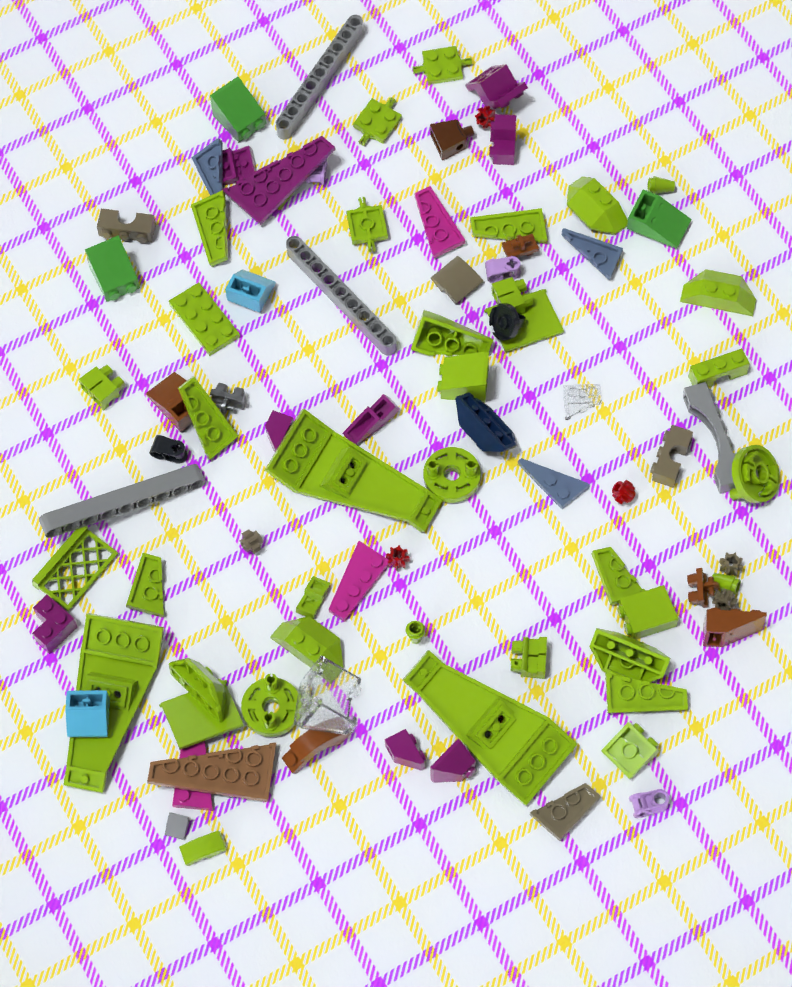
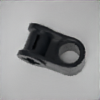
M162 435L155 436L149 454L156 459L177 464L185 462L188 457L183 442Z

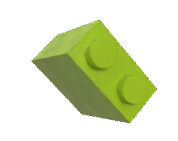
M664 585L621 598L619 601V606L617 607L619 617L623 618L626 623L624 624L626 634L630 635L633 639L637 640L677 627L678 617Z

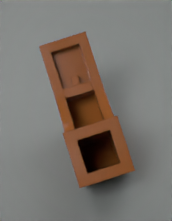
M342 717L326 720L306 731L289 745L291 749L282 757V760L292 774L297 773L312 757L322 750L341 745L352 734V731Z

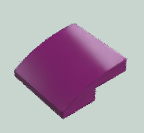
M249 145L234 151L231 148L223 150V185L236 184L237 181L248 178L256 171L252 149Z

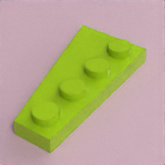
M222 190L191 204L211 267L228 260L226 196Z
M542 208L470 217L473 237L513 240L516 239V235L523 237L533 234L536 243L547 244L548 242Z
M192 376L178 389L206 457L210 460L234 441L238 435L198 380Z
M605 673L607 713L688 710L687 689Z

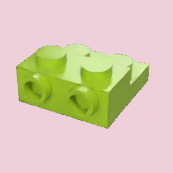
M627 722L601 750L629 779H632L644 765H647L660 752L657 748L659 744L651 736L649 738L644 736L642 733L645 730L638 723L633 725L631 722Z

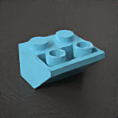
M242 269L232 275L225 288L226 297L230 302L261 312L276 282Z
M107 690L67 691L65 708L67 737H108L110 698Z

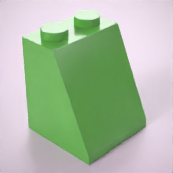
M236 77L210 95L214 118L238 143L248 139L251 134L262 129L267 124L265 112L239 77Z
M119 235L85 249L89 268L106 302L116 300L120 296L133 293L140 288L138 278Z

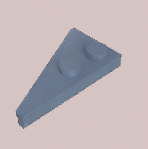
M217 138L191 157L210 196L223 189L222 140Z
M563 228L561 235L607 279L611 280L623 248Z
M523 458L518 460V465L561 509H564L590 487L589 483Z

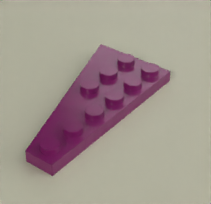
M320 136L305 144L300 150L287 154V157L266 165L253 172L248 178L241 179L235 185L222 190L225 192V195L261 225L336 150L335 146L323 136Z

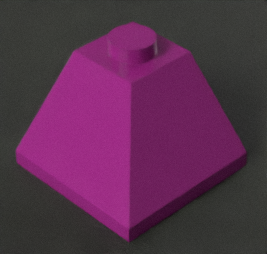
M457 739L430 767L431 781L433 783L462 782L466 777L469 779L476 771V760L464 744Z

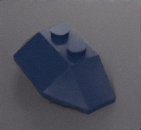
M465 393L455 398L459 426L483 452H504L516 448L517 443L515 442L513 431L490 406L474 398L471 393Z

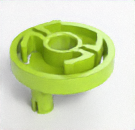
M751 445L741 448L736 453L732 462V479L736 488L730 490V498L734 501L744 498L750 503H761L769 501L775 496L780 482L779 468L774 456L765 447Z
M446 447L437 450L427 459L424 465L423 479L426 489L439 497L443 502L456 503L464 501L476 492L480 484V465L470 452L462 448ZM454 471L458 473L459 478L448 480L445 478V474Z
M269 673L265 678L254 682L243 695L241 702L243 719L253 732L261 736L276 737L283 735L297 724L301 716L302 706L298 691L291 683L277 678L273 673L272 677ZM274 702L279 705V710L275 713L270 711L269 714L268 711H264V707L268 703Z

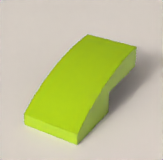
M312 576L295 612L314 619L331 583Z
M219 830L179 846L187 866H191L206 857L212 858L227 850Z

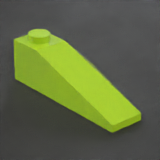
M423 310L411 350L428 356H452L489 352L493 339L446 317Z

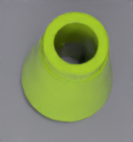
M653 176V178L649 177L647 183V190L654 194L674 192L675 181Z
M713 573L712 577H714L715 582L720 584L721 590L725 588L734 592L735 595L737 594L741 585V580L737 579V576Z
M419 621L409 622L405 629L407 636L413 644L420 643L425 633V626Z

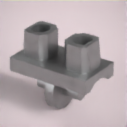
M218 383L215 389H211V399L216 403L217 408H221L223 415H226L228 410L234 411L235 408L244 410L245 391L243 388L236 387L233 394L227 393L228 386L226 384Z

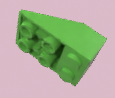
M643 189L628 217L627 229L677 249L692 219L661 196Z

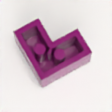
M495 114V121H491L490 142L494 143L493 146H490L489 157H493V164L514 165L517 115Z
M49 595L44 596L33 607L36 616L43 623L32 634L36 643L50 654L78 628L75 619Z

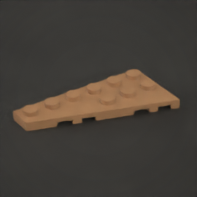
M276 742L263 746L255 745L244 749L236 748L210 752L199 756L191 755L180 759L172 758L150 762L147 784L268 802Z

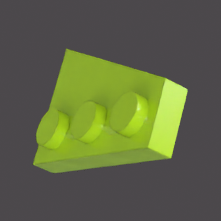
M612 547L592 551L591 555L610 605L618 604L621 598L646 591L639 586L635 576L631 575L624 567L625 564Z
M142 553L126 608L164 618L161 557Z

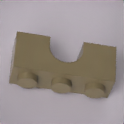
M103 208L100 210L97 223L98 235L103 238L109 239L119 235L123 241L134 240L140 243H152L156 227L155 216L152 214L136 213L133 222L123 224L121 223L119 210Z
M671 425L670 430L665 431L662 440L665 441L664 446L659 447L656 455L659 459L657 463L653 462L650 473L653 474L652 481L674 488L680 473L681 463L673 461L670 456L673 454L686 456L692 441L693 431Z

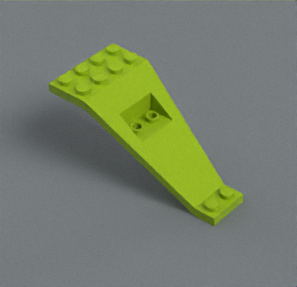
M302 409L264 470L294 493L406 521L421 533L425 532L442 502L431 491L338 434L306 409Z
M92 613L86 614L76 691L96 690L97 687L101 688V690H107L110 698L108 737H70L63 785L100 793L104 792L107 771L159 666L165 627ZM119 691L121 697H116L115 692Z

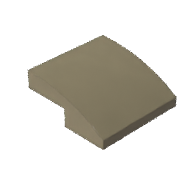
M458 255L430 277L441 292L444 291L454 304H457L483 282V279Z

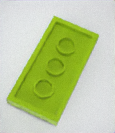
M199 282L168 301L171 308L209 356L240 338V333Z

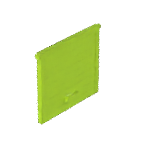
M546 289L532 292L533 304L525 308V313L518 312V314L524 315L526 319L524 327L519 328L517 335L510 340H500L505 353L564 333V329L547 297ZM498 305L488 307L484 310V312L487 313L489 317L492 308L497 307Z
M222 680L226 686L224 720L221 723L190 693L159 704V707H162L179 750L244 726L227 688V680Z

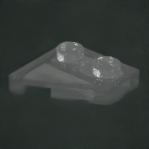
M601 384L563 385L565 420H570L572 416L578 413L582 414L589 408L602 404Z

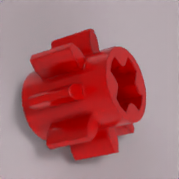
M489 105L484 108H478L479 113L474 116L476 117L477 125H483V129L488 128V126L491 127V121H495L496 110L490 109Z
M625 480L624 483L618 481L612 488V497L621 505L623 502H631L636 495L633 483Z
M400 545L395 548L390 547V554H386V558L389 560L388 567L393 566L396 571L401 567L405 569V562H410V557L406 556L408 549L403 550Z

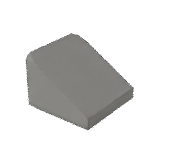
M169 812L164 835L184 840L190 823L189 817Z

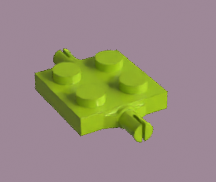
M457 46L422 51L423 65L412 67L413 74L424 72L428 85L462 80V66L472 65L471 57L461 59L458 55Z
M390 97L386 104L371 98L357 117L353 127L363 134L358 141L360 145L365 146L369 139L377 140L383 144L399 123L402 115L392 109L396 103L393 97Z
M359 197L360 207L346 211L352 245L367 243L368 251L372 253V250L373 252L376 251L374 242L388 239L382 205L367 206L366 198L362 197L361 199Z

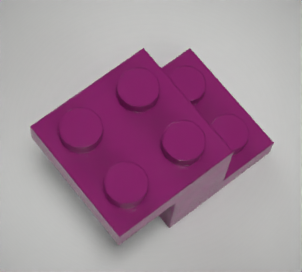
M507 64L491 66L465 84L468 91L475 90L484 106L489 105L493 109L501 107V109L505 108L510 104V100L521 97L524 94L523 91L528 88L525 82H516Z

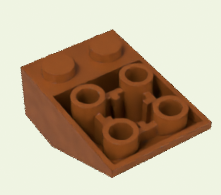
M173 372L146 392L145 395L181 432L192 424L178 389L187 380Z
M721 608L707 609L703 623V646L724 647L762 631L767 612L760 610L742 611L740 609L722 610Z

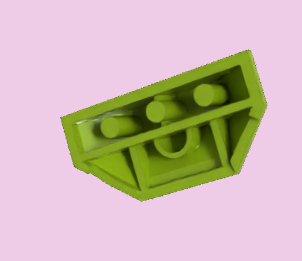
M582 176L568 186L567 206L589 229L617 235L627 227L628 219L620 203L595 178Z
M705 269L683 285L680 302L753 317L756 298L742 276Z
M310 616L282 622L270 636L273 641L330 683L344 669L340 638Z
M596 628L589 646L603 672L641 681L652 682L664 677L671 659L653 646L619 632Z
M190 658L171 661L168 664L171 676L219 723L223 722L226 704V686L221 679H216L212 671L198 661Z

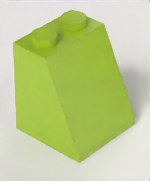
M489 352L444 357V363L440 364L439 375L442 376V381H438L437 392H441V399L455 400L459 395L471 393L474 398L485 403L489 372Z

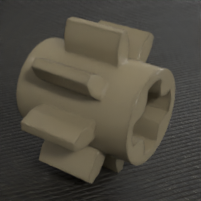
M248 529L241 533L243 537L239 542L246 553L251 551L255 554L261 550L260 544L263 543V539L256 530L252 532Z
M726 552L725 559L720 558L719 561L722 564L720 571H724L726 575L737 576L738 571L743 570V565H741L743 558H739L736 552L734 554Z
M724 588L722 592L716 591L712 603L715 604V608L731 610L735 609L738 599L735 598L734 592Z

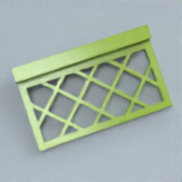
M87 526L76 529L32 579V586L49 595L69 612L114 560L118 552L88 530ZM88 536L95 541V547L84 548V541ZM107 550L111 555L108 559L99 560L98 551ZM96 551L97 560L85 561V552ZM82 552V562L71 561V556L74 553ZM97 564V572L87 574L86 565ZM84 565L83 575H73L72 566ZM70 566L71 576L59 577L61 567ZM85 578V586L74 589L73 579ZM60 580H71L72 589L60 590ZM50 581L58 582V590L49 591L45 586ZM62 593H73V599L68 605L61 600Z

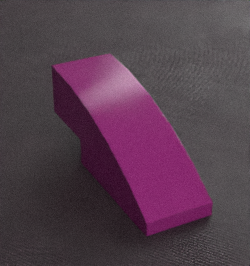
M383 394L371 407L367 406L342 434L354 444L359 445L383 427L400 408L389 396Z

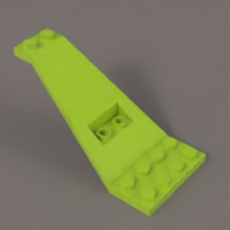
M430 650L425 652L402 679L404 683L417 693L485 769L525 806H527L577 746V743L549 717L444 664ZM502 715L503 722L499 723L498 717ZM486 731L491 733L489 738L485 737Z

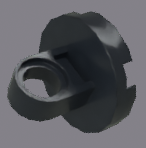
M500 303L497 307L492 308L489 315V325L493 326L494 332L492 333L498 340H510L517 335L519 328L524 327L526 317L518 314L515 307L511 304Z

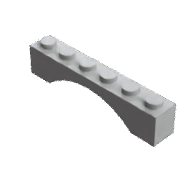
M706 382L685 387L683 399L688 412L706 425L716 442L718 463L713 478L719 494L729 492L732 488H736L732 479V462L736 453L732 452L731 439L725 434V423L723 420L720 421L718 405H714L712 400L713 392L711 388L707 387Z

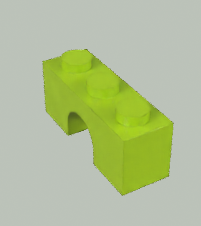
M741 348L690 366L688 377L692 385L706 382L709 388L722 376L728 375L729 379L732 380L747 375L750 363Z

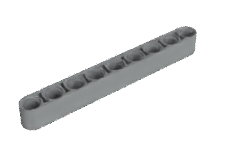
M351 15L346 20L276 120L278 138L287 140L293 135L363 35V19L361 16Z
M289 237L286 240L289 258L382 354L386 356L393 355L397 350L396 336L300 237Z
M192 464L41 515L38 520L45 536L52 538L198 489L206 481L199 466Z

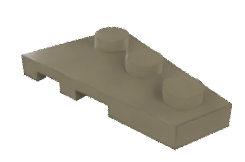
M584 783L565 793L564 796L546 803L545 806L537 810L531 811L529 815L556 839L561 841L601 799V796L587 783Z

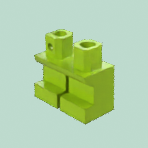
M513 277L491 283L492 295L497 305L508 303L515 307L517 312L525 313V308L533 304L531 293L521 295V292L527 290L524 279L514 281Z
M108 365L100 369L95 366L78 379L81 389L103 411L109 406L108 403L120 397L119 391L125 386L123 379L119 376L112 381L109 379L114 375V372Z
M523 636V641H512L511 653L522 654V659L511 658L510 671L520 672L521 677L545 679L547 637L529 639Z

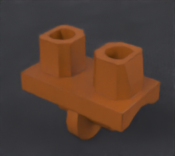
M533 234L523 237L516 235V239L502 242V248L506 257L530 256L534 252L539 251Z
M696 568V573L687 575L689 587L697 586V591L688 593L689 602L691 604H701L703 608L709 607L708 592L710 597L714 596V591L720 589V584L715 582L712 576L707 579V574L703 573V568Z

